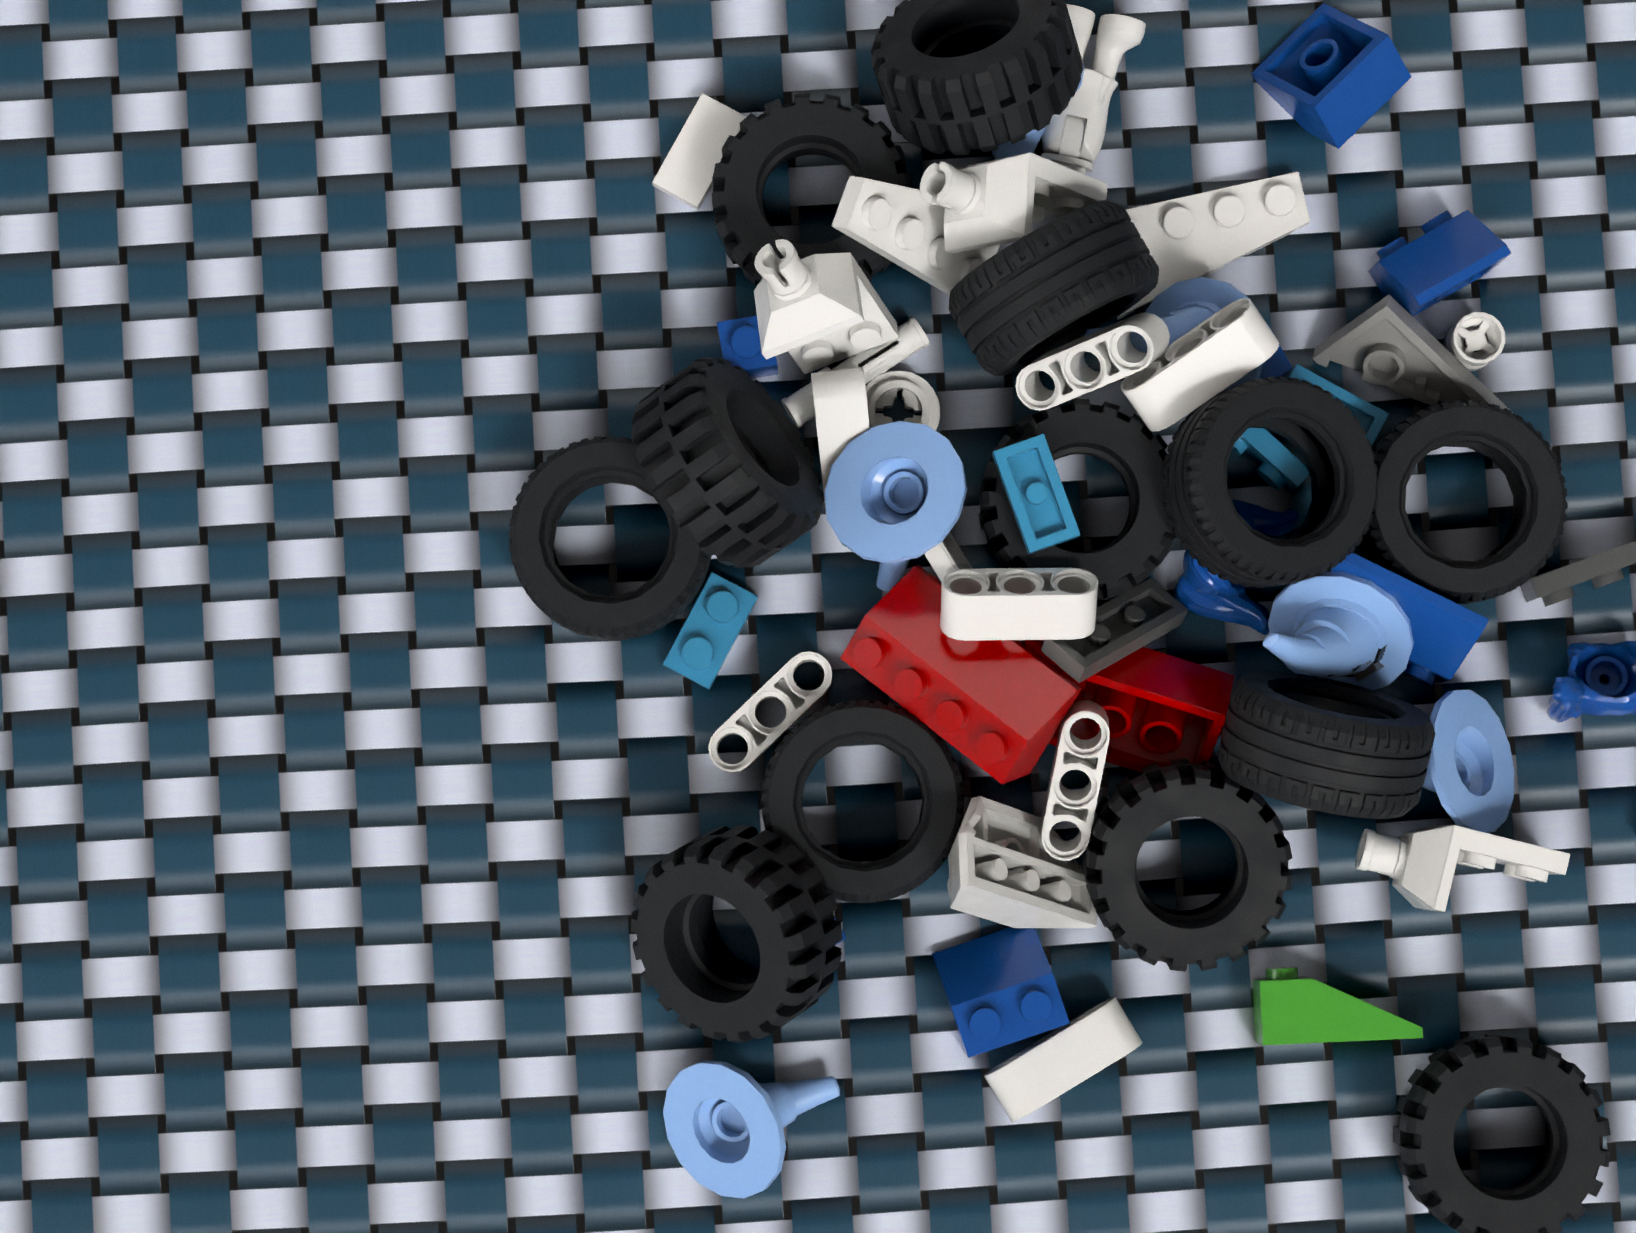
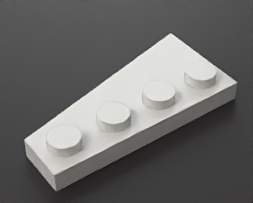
M1299 172L1126 209L1131 218L1130 222L1134 223L1141 235L1140 238L1144 240L1150 251L1149 255L1153 256L1159 267L1157 286L1143 299L1117 316V319L1119 320L1133 313L1136 309L1152 302L1157 295L1176 282L1205 277L1223 268L1224 265L1246 254L1249 255L1307 226L1310 218Z
M849 176L831 225L949 296L950 291L959 281L983 262L997 254L1000 246L995 245L953 254L946 252L944 241L945 207L925 202L919 189L855 176Z

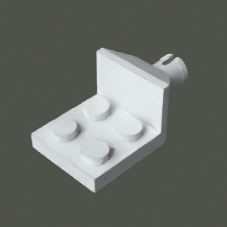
M1029 152L960 168H954L945 162H940V164L933 163L925 170L921 178L920 193L925 202L945 207V251L953 254L1016 242L1031 233L1032 224L1043 222L1044 217L1047 215H1065L1085 205L1106 200L1107 183Z
M779 239L775 240L776 247L784 258L780 259L770 243L763 246L757 253L754 265L763 278L754 290L761 352L766 360L788 351L802 372L807 374L899 338L897 322L850 252L813 254L800 259L791 242Z
M1457 825L1430 826L1404 833L1403 837L1388 836L1376 833L1374 830L1364 829L1357 849L1355 868L1363 871L1378 872L1393 878L1392 885L1415 908L1445 912L1456 863L1478 869L1487 868L1493 870L1495 869V864L1498 863L1505 865L1503 871L1505 876L1530 882L1539 881L1547 883L1548 875H1566L1570 854Z

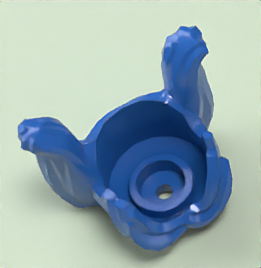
M1232 499L1239 515L1252 529L1264 535L1277 536L1290 533L1299 520V515L1293 508L1284 512H1276L1255 504ZM1186 549L1183 558L1184 573L1179 577L1174 588L1177 601L1195 614L1224 622L1249 626L1262 635H1267L1269 633L1268 620L1270 615L1266 607L1247 596L1245 592L1247 587L1241 584L1230 583L1229 580L1220 579L1217 574L1213 575L1208 572L1207 567L1203 568L1197 563V559H1192L1188 554L1189 550Z
M1624 641L1614 644L1588 642L1569 644L1567 649L1569 655L1567 676L1556 677L1553 685V696L1549 700V707L1547 709L1549 718L1556 722H1563L1572 717L1577 718L1582 714L1594 716L1633 714L1636 716V641ZM1602 676L1606 677L1608 684H1601L1599 678Z

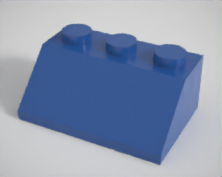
M1354 553L1347 555L1342 563L1326 571L1345 572L1370 580L1397 600L1410 619L1414 641L1407 667L1402 673L1427 686H1432L1434 680L1442 683L1452 679L1489 621L1488 618Z

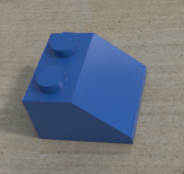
M1325 3L1318 7L1251 73L1254 80L1306 132L1338 149L1411 78L1408 69L1388 34Z
M1469 210L1460 213L1452 218L1449 211H1445L1421 226L1425 233L1421 237L1408 244L1404 236L1377 251L1376 254L1380 260L1368 272L1383 297L1387 295L1392 296L1414 317L1488 274L1507 258L1511 252L1507 245Z
M1008 927L932 953L965 1054L968 1058L1070 1024L1053 972L1035 928Z

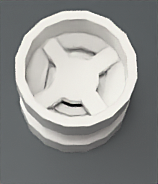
M1473 312L1461 318L1446 332L1443 346L1469 371H1476L1485 367L1502 352L1505 344V331L1501 322L1493 315L1485 312Z

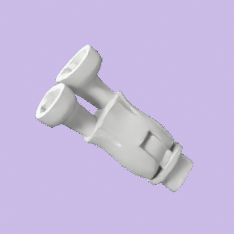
M1066 4L1083 61L1094 25L1095 13L1084 7ZM1105 14L1100 17L1092 70L1084 68L1082 85L1076 91L1074 97L1070 99L1068 107L1060 115L1054 114L1050 124L1046 126L1041 136L1042 152H1044L1041 154V157L1083 174L1093 171L1094 164L1091 162L1095 161L1102 147L1110 99L1118 86L1115 76L1119 63L1127 50L1141 43L1145 34L1146 23L1133 17L1118 14Z

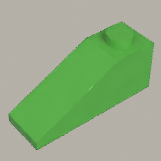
M1298 967L1266 968V978L1252 979L1255 1041L1261 1045L1423 1038V1027L1313 978L1298 977Z

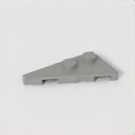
M1390 295L1384 297L1317 345L1312 357L1317 364L1327 367L1329 361H1333L1362 372L1360 380L1374 385L1388 386L1395 393L1431 406L1437 405L1438 401H1448L1449 403L1454 400H1474L1476 403L1483 401L1490 405H1499L1500 409H1509Z

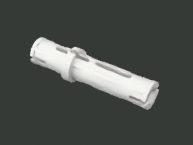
M910 317L907 319L908 321L897 327L899 338L853 355L833 369L826 366L818 372L863 367L865 384H867L918 350L929 346V340L916 319ZM812 382L789 397L781 399L784 409L797 428L802 427L805 422L815 417Z

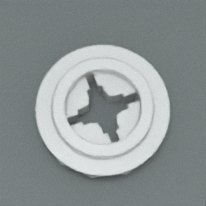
M890 371L877 376L867 384L866 395L870 428L893 422L892 418L881 413H875V411L892 408L894 400L897 399V391H901L905 409L913 410V413H921V416L914 415L913 418H906L904 421L924 424L936 431L940 420L939 400L934 389L922 377L907 371Z

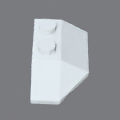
M982 796L971 798L948 856L949 879L947 888L950 896V908L1012 928H1092L1097 926V913L1086 887L1087 882L1083 872V864L1079 865L1076 859L1060 861L1051 857L1045 851L1041 842L1042 818ZM1051 828V834L1056 839L1063 841L1060 838V836Z

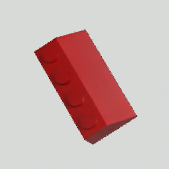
M914 566L864 616L840 659L908 712L914 714L921 722L1001 784L1030 774L1082 688L1019 640L964 641L945 635L940 628L942 582L921 566Z
M1023 640L1022 644L1082 688L1074 703L1080 700H1090L1098 703L1105 710L1109 719L1110 740L1105 762L1143 773L1141 768L1154 763L1158 767L1169 766L1172 759H1188L1191 764L1201 765L1202 761H1209L1225 723L1235 675L1142 647L1078 683L1041 651L1044 640ZM1081 718L1072 724L1070 730L1075 737L1089 740L1099 733L1100 726L1095 720ZM1060 726L1048 744L1056 746Z

